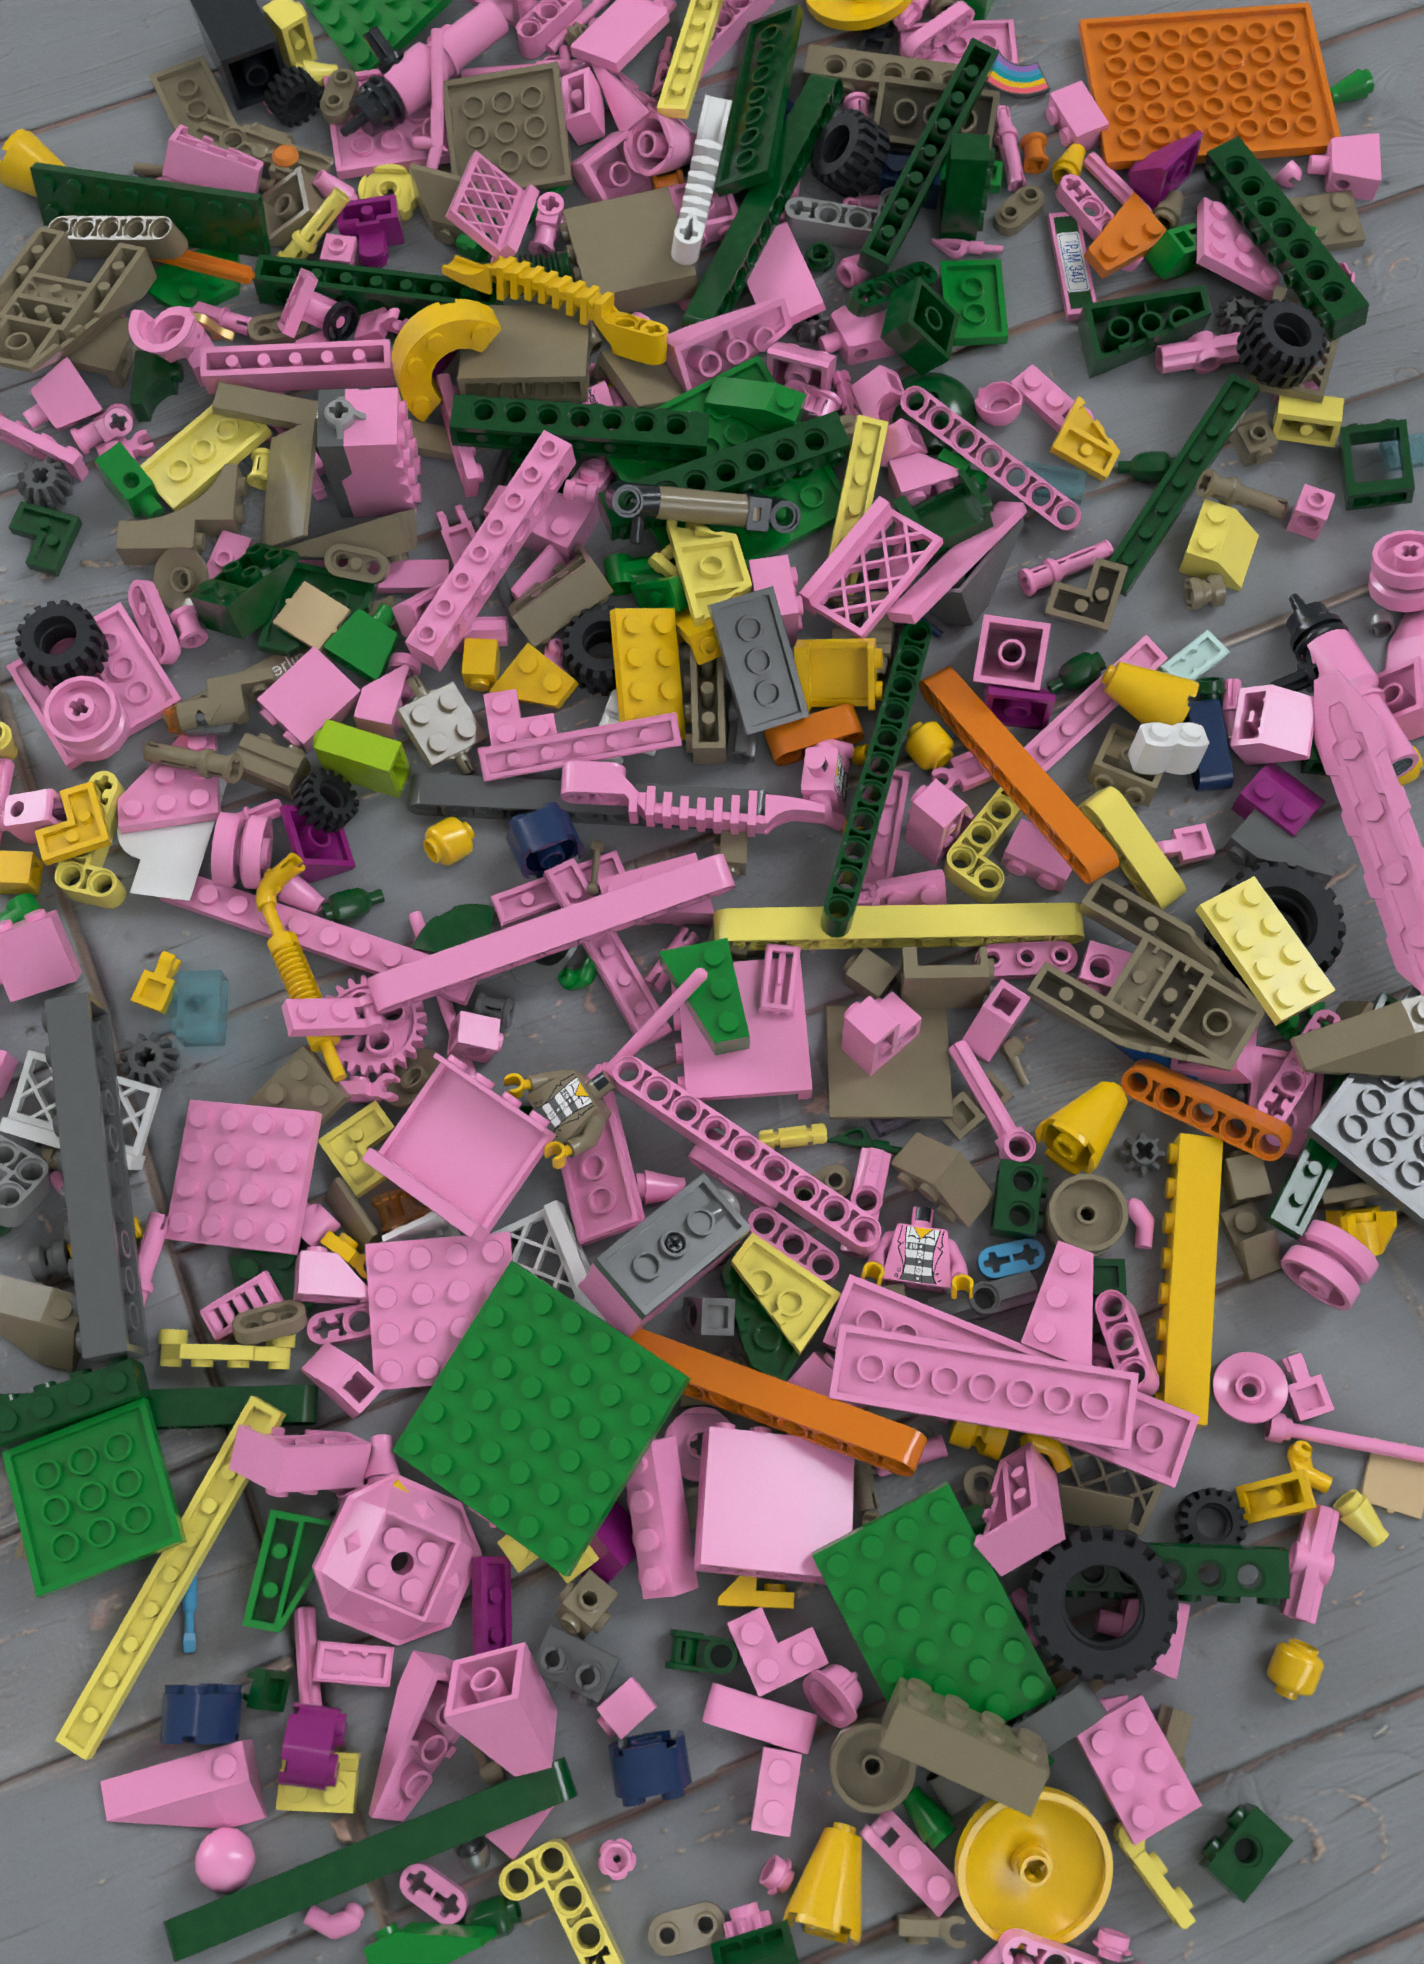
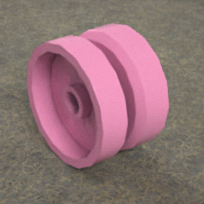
M1415 530L1396 531L1382 537L1375 543L1372 551V570L1368 583L1370 597L1378 605L1391 611L1414 612L1423 610L1424 532Z
M77 676L66 679L55 686L46 698L43 709L45 724L65 751L72 757L90 762L103 760L119 751L127 740L130 729L128 714L107 683L96 677Z
M220 812L214 829L211 851V875L214 885L233 887L240 877L244 888H258L261 879L264 877V872L270 869L273 849V823L271 817L251 815L246 824H244L241 814Z
M1312 1220L1309 1222L1303 1236L1299 1238L1301 1245L1290 1247L1281 1260V1267L1298 1287L1318 1301L1336 1309L1349 1310L1360 1295L1361 1289L1358 1285L1369 1283L1378 1270L1379 1263L1368 1248L1349 1233L1328 1222Z

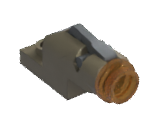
M272 667L206 679L208 697L204 694L187 701L172 703L171 707L164 709L169 733H178L179 736L185 735L189 737L230 734L234 725L243 724L251 720L247 698L260 697L277 681Z

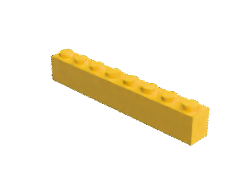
M1180 1133L1173 1143H1169L1166 1156L1167 1164H1172L1171 1177L1166 1178L1164 1197L1170 1199L1169 1212L1164 1213L1162 1221V1232L1167 1234V1247H1162L1160 1255V1268L1165 1269L1164 1283L1160 1282L1158 1289V1304H1163L1162 1319L1158 1318L1155 1330L1156 1340L1161 1341L1160 1355L1156 1354L1154 1358L1160 1384L1158 1391L1152 1397L1200 1416L1196 1429H1201L1208 1425L1223 1141L1216 1137Z

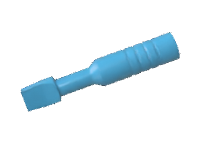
M197 1574L182 1598V1610L185 1613L184 1634H182L183 1653L195 1652L196 1648L194 1612L197 1609Z

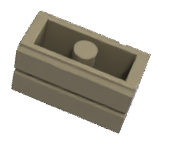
M248 732L245 733L238 745V750L234 753L240 755L243 759V773L240 779L292 800L296 799L293 795L297 786L311 771V765L305 756L306 753L299 747L291 744L287 748L276 744L275 739L264 733H259L258 736Z

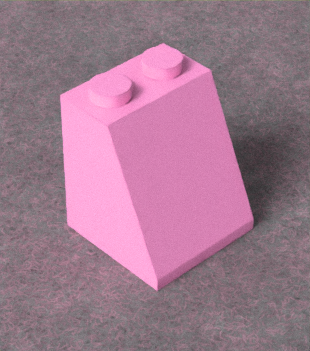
M984 614L973 682L1040 691L1050 640L1051 624Z
M526 1642L454 1660L444 1712L446 1723L515 1777L552 1768L558 1709Z

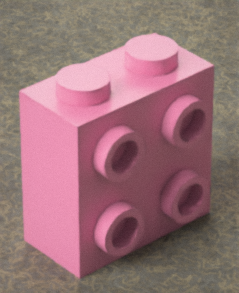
M44 908L24 915L25 920L12 923L11 919L0 922V979L10 1002L75 982L81 975L82 970L57 910L46 913Z

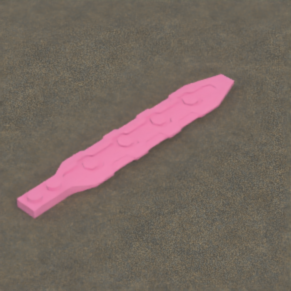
M1334 669L1314 680V742L1325 773L1330 775L1341 805V817L1348 836H1352L1365 872L1363 879L1370 898H1374L1387 934L1385 940L1396 971L1418 989L1421 995H1424V848L1410 814L1411 805L1404 786L1399 784L1388 755V743L1377 713L1338 669Z

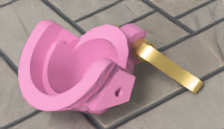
M170 307L161 312L155 320L144 310H133L128 323L129 335L137 347L157 354L168 362H175L176 360L189 357L195 347L203 345L204 329L211 334L213 340L221 339L233 342L235 336L234 332L219 326L206 315L194 313V308Z

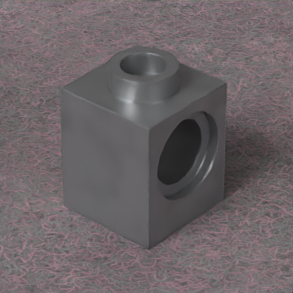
M683 1298L682 1333L734 1336L735 1299Z

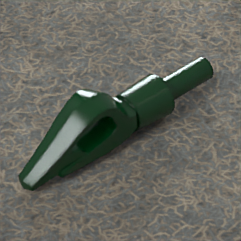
M861 1127L852 1128L827 1140V1143H837L841 1146L859 1150L861 1148L881 1149L892 1155H897L903 1149L889 1145L890 1141L872 1140L868 1132ZM860 1133L862 1139L850 1140L847 1136Z

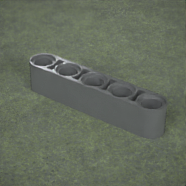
M1079 1676L1056 1689L1058 1694L1056 1693L1054 1697H1050L1039 1705L1005 1722V1725L1018 1731L1021 1728H1026L1037 1733L1042 1738V1742L1046 1743L1047 1755L1102 1719L1107 1710L1088 1682L1080 1680ZM931 1772L926 1778L949 1815L963 1810L984 1796L934 1772Z

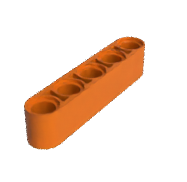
M1138 1060L1122 1076V1089L1131 1098L1260 1159L1275 1161L1281 1158L1292 1142V1130L1282 1120L1152 1060ZM1135 1073L1144 1075L1148 1084L1145 1085L1138 1082ZM1167 1088L1175 1089L1180 1095V1100L1170 1097ZM1199 1103L1210 1106L1213 1110V1115L1205 1114L1201 1110ZM1232 1119H1239L1244 1122L1247 1130L1236 1128ZM1265 1135H1274L1280 1141V1146L1271 1145L1266 1140Z

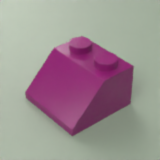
M1269 763L1241 791L1231 810L1246 820L1256 809L1291 837L1295 838L1326 801L1279 765Z

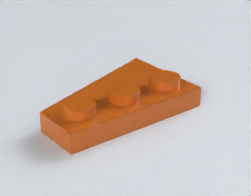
M1133 192L1090 245L1083 257L1097 274L1104 279L1146 256L1166 232V228L1139 196Z

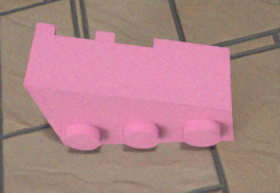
M937 779L928 787L922 785L911 798L913 802L912 807L908 812L910 818L905 826L907 828L905 842L934 867L947 855L952 845L975 818L969 806Z
M695 852L598 879L600 895L698 861L697 854ZM711 899L637 925L652 926V923L673 924V926L694 924L712 927L714 909Z

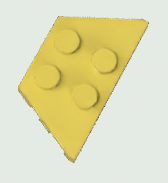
M667 520V534L694 627L711 619L707 605L751 593L752 582L737 534L724 531L715 532L701 526H696L694 531L677 527V521Z

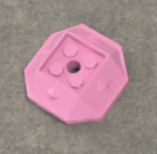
M391 1472L376 1481L345 1494L312 1565V1569L323 1599L326 1614L329 1618L399 1646L451 1626L472 1579V1557H480L482 1552L462 1502ZM398 1479L409 1493L393 1486L394 1482ZM399 1552H406L408 1560L405 1567L401 1570L393 1571L391 1567L393 1557Z

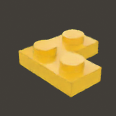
M93 781L61 790L60 795L67 821L35 831L41 858L46 866L113 845L97 787Z

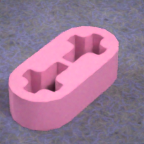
M417 1862L408 1866L402 1872L400 1877L402 1894L438 1922L454 1924L460 1921L466 1914L469 1907L467 1893L462 1887L426 1862ZM420 1871H424L426 1873L424 1882L433 1888V1891L430 1893L424 1888H420L416 1892L410 1888L413 1884L412 1879L409 1878L410 1873L416 1875ZM437 1892L445 1898L455 1894L458 1897L456 1905L460 1908L459 1913L452 1911L448 1915L444 1914L442 1910L445 1905L435 1897Z

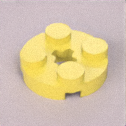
M396 164L379 165L374 168V173L368 177L366 174L362 177L358 186L360 199L385 196L382 194H386L389 189H392L394 194H396L402 221L412 217L417 202L411 175L408 174L406 168Z

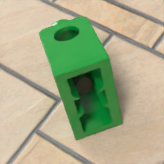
M118 442L94 460L105 486L134 518H138L142 514L147 519L163 515L164 509L159 504L160 498L154 483L121 442Z
M381 603L373 616L358 609L323 646L325 655L370 683L384 676L389 665L390 656L394 653L399 641L398 633L390 628L395 619L392 608Z

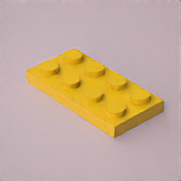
M615 608L610 610L619 722L676 712L681 741L686 740L675 608Z

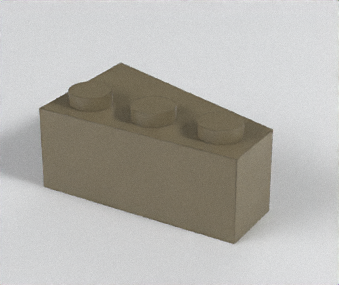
M582 544L574 549L577 556L567 565L563 566L562 563H558L552 568L555 573L554 576L542 584L536 582L507 607L512 618L533 647L538 644L544 645L548 643L565 625L571 626L570 620L574 616L580 618L582 610L604 604L609 599V594L614 592Z

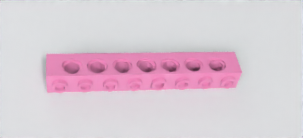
M545 430L542 432L406 639L405 643L413 658L441 672L575 466L576 460L572 444Z

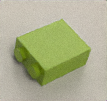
M326 719L322 729H318L315 733L313 748L326 772L329 769L334 770V776H337L339 773L344 776L342 781H349L352 784L400 799L411 773V767L401 742Z

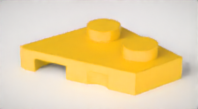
M1078 396L1074 400L1049 452L1104 482L1108 478L1120 454V450L1113 440L1106 436L1105 429L1098 419L1095 421L1084 408L1086 402Z
M527 643L489 692L516 689L518 700L522 703L542 704L544 707L560 709L579 683L531 644Z

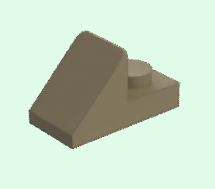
M1253 1201L1219 1214L1221 1226L1248 1282L1282 1268L1277 1233L1275 1229L1266 1230Z

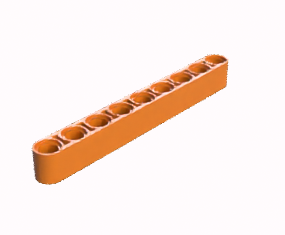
M946 666L919 682L921 693L927 703L1083 882L1091 884L1119 867V858L1109 842L951 666Z
M642 1328L631 1337V1339L691 1378L682 1393L686 1396L897 1475L911 1477L916 1471L927 1443V1438L923 1433L912 1427L844 1402L830 1399L825 1395Z

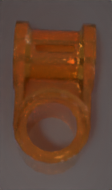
M402 1188L382 1193L371 1200L372 1208H377L383 1227L381 1231L383 1235L391 1232L398 1226L413 1222L432 1211L427 1206H417V1199Z

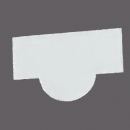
M220 778L221 801L227 785V782H225V780L222 778ZM215 820L122 834L117 827L118 841L123 850L130 856L140 859L130 893L190 901Z

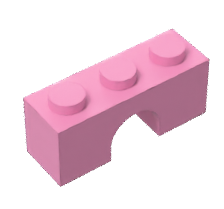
M879 365L851 386L856 397L854 403L863 416L889 422L880 463L882 467L888 468L889 461L918 452L924 455L928 453L918 425L902 418L892 423L893 413L897 406L900 405L901 396L904 392L897 372Z

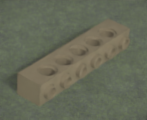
M809 44L803 71V87L809 76L813 73L841 78L843 81V100L850 93L864 92L869 96L870 103L876 104L881 75L948 84L958 64Z

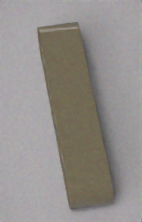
M59 216L48 226L49 229L66 232L76 258H108L119 242L146 247L150 259H175L182 256L188 248L187 238L166 216Z

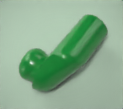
M586 953L581 968L575 970L564 968L558 974L557 980L563 989L574 991L592 984L597 970L593 961Z

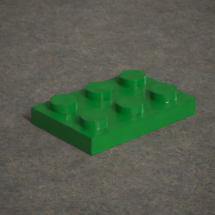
M1001 259L940 261L941 297L960 315L953 346L1007 344L1008 327Z

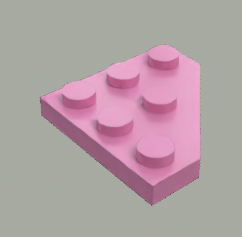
M1204 197L1197 205V264L1270 302L1275 286H1280V275L1269 264L1267 258L1254 244L1230 210L1218 201L1213 202Z
M182 734L171 744L172 746L195 751L210 748L218 753L217 735L189 737ZM152 763L117 799L118 828L122 834L217 820L221 812L220 778L212 777L206 779L201 777L198 772Z

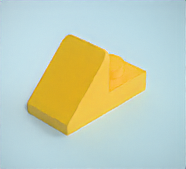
M1299 1470L1235 1487L1240 1507H1244L1246 1512L1243 1514L1244 1520H1248V1524L1283 1516H1297L1317 1508L1306 1470Z
M739 1576L718 1597V1606L794 1609V1592H786L787 1585L764 1584V1591H756L757 1577Z

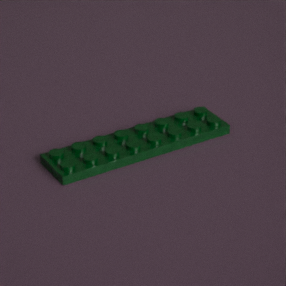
M799 3L747 23L714 189L719 197L738 193L743 189L758 184L762 185L773 180L804 15Z
M35 162L30 167L45 226H49L59 216H166L187 238L188 247L258 257L259 254L269 255L271 253L262 194Z

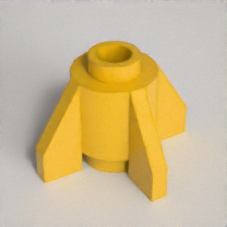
M1380 1205L1347 1211H1325L1326 1222L1339 1227L1355 1237L1368 1248L1375 1258L1377 1255L1383 1254L1397 1227L1396 1211H1380Z

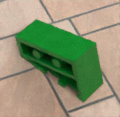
M728 938L660 951V966L665 974L668 975L676 990L697 968H703L707 971V979L684 1003L714 1054L720 1055L749 1049L750 1035Z
M270 1509L242 1626L277 1633L283 1631L315 1578L312 1565L333 1521Z

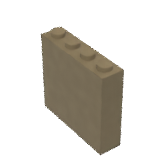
M668 187L562 210L564 223H560L559 228L563 243L569 242V245L565 246L568 251L569 264L575 263L576 266L572 267L575 283L581 280L586 282L587 287L592 285L599 286L602 295L607 291L614 293V306L618 311L624 313L693 298L697 290V274L694 265H681L671 255L678 216Z
M552 304L487 305L493 309L502 330L482 353L473 349H461L457 378L460 395L505 396L511 399H539L551 402H588L593 328L591 320L587 326L580 324V308L571 317L566 315V304H562L559 310L552 308Z

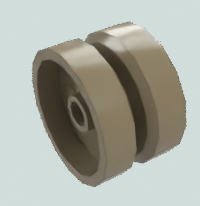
M1077 1174L1064 1180L1048 1199L1043 1211L1045 1212L1043 1231L1049 1244L1054 1249L1059 1240L1094 1253L1093 1259L1106 1254L1124 1234L1129 1220L1128 1204L1121 1190L1109 1179L1096 1174ZM1081 1213L1088 1216L1087 1221L1081 1217Z
M871 1715L858 1717L847 1727L840 1728L830 1744L828 1763L834 1788L845 1803L860 1812L878 1814L893 1810L907 1798L915 1781L916 1764L880 1748L883 1717ZM869 1759L879 1761V1763L875 1764V1770L873 1771L867 1770L865 1763Z

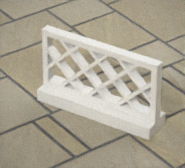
M28 1050L8 1117H2L0 1131L60 1149L59 1137L55 1135L52 1123L54 1116L52 1110L56 1109V1104L49 1105L41 1090L49 1085V1082L53 1080V1076L38 1084L33 1074L37 1060L47 1062L44 1053ZM117 1075L120 1100L129 1115L128 1118L122 1120L123 1126L132 1122L138 1133L134 1146L125 1144L128 1170H142L146 1158L142 1153L162 1088ZM121 1085H124V1086H127V1087H131V1088H129L128 1090L124 1091ZM138 1090L150 1093L146 1107L135 1113L127 1096ZM35 1093L42 1110L33 1115L21 1113L25 1098ZM46 1115L48 1120L41 1119L40 1117Z
M558 1200L544 1205V1209L493 1232L511 1231V1237L518 1239L512 1255L513 1261L518 1263L517 1261L524 1243L541 1248L534 1268L518 1264L536 1276L540 1275L553 1280L554 1284L552 1287L557 1290L560 1284L571 1287L575 1295V1302L607 1322L578 1287L579 1283L589 1273L590 1265L582 1246L578 1245L575 1228L563 1203ZM544 1219L548 1233L543 1245L526 1239L532 1224ZM523 1229L520 1236H519V1235H516V1234H513V1233H515V1232H517V1231ZM551 1240L553 1241L556 1250L549 1247ZM547 1251L558 1255L560 1258L561 1266L556 1277L540 1271ZM565 1273L569 1282L562 1280Z

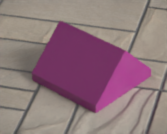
M284 804L279 807L292 852L297 854L303 860L302 864L305 865V870L301 875L308 884L350 871L356 867L344 827L338 832L333 833L331 831L329 834L324 833L323 828L317 831L314 829L315 824L313 822L310 825L304 822L307 819L305 815L300 817L297 811L301 807Z
M618 1501L615 1502L590 1543L599 1560L580 1574L584 1577L590 1569L608 1585L637 1558L636 1549L632 1541L631 1516Z

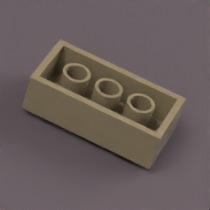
M886 75L880 76L874 122L887 131L886 134L890 138L888 143L890 147L914 150L947 84ZM983 89L961 133L990 135L991 149L1000 91Z
M900 1677L882 1718L880 1748L1031 1817L1050 1774L1046 1743L1042 1742V1738L1029 1729L1021 1728L1018 1731L1005 1725V1721L994 1713L984 1711L981 1714L968 1708L969 1705L957 1696L950 1694L946 1697L931 1691L932 1688L922 1680L916 1678L906 1680Z

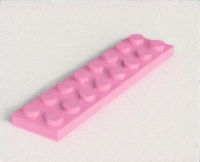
M840 1323L829 1398L870 1407L1131 1450L1139 1373Z

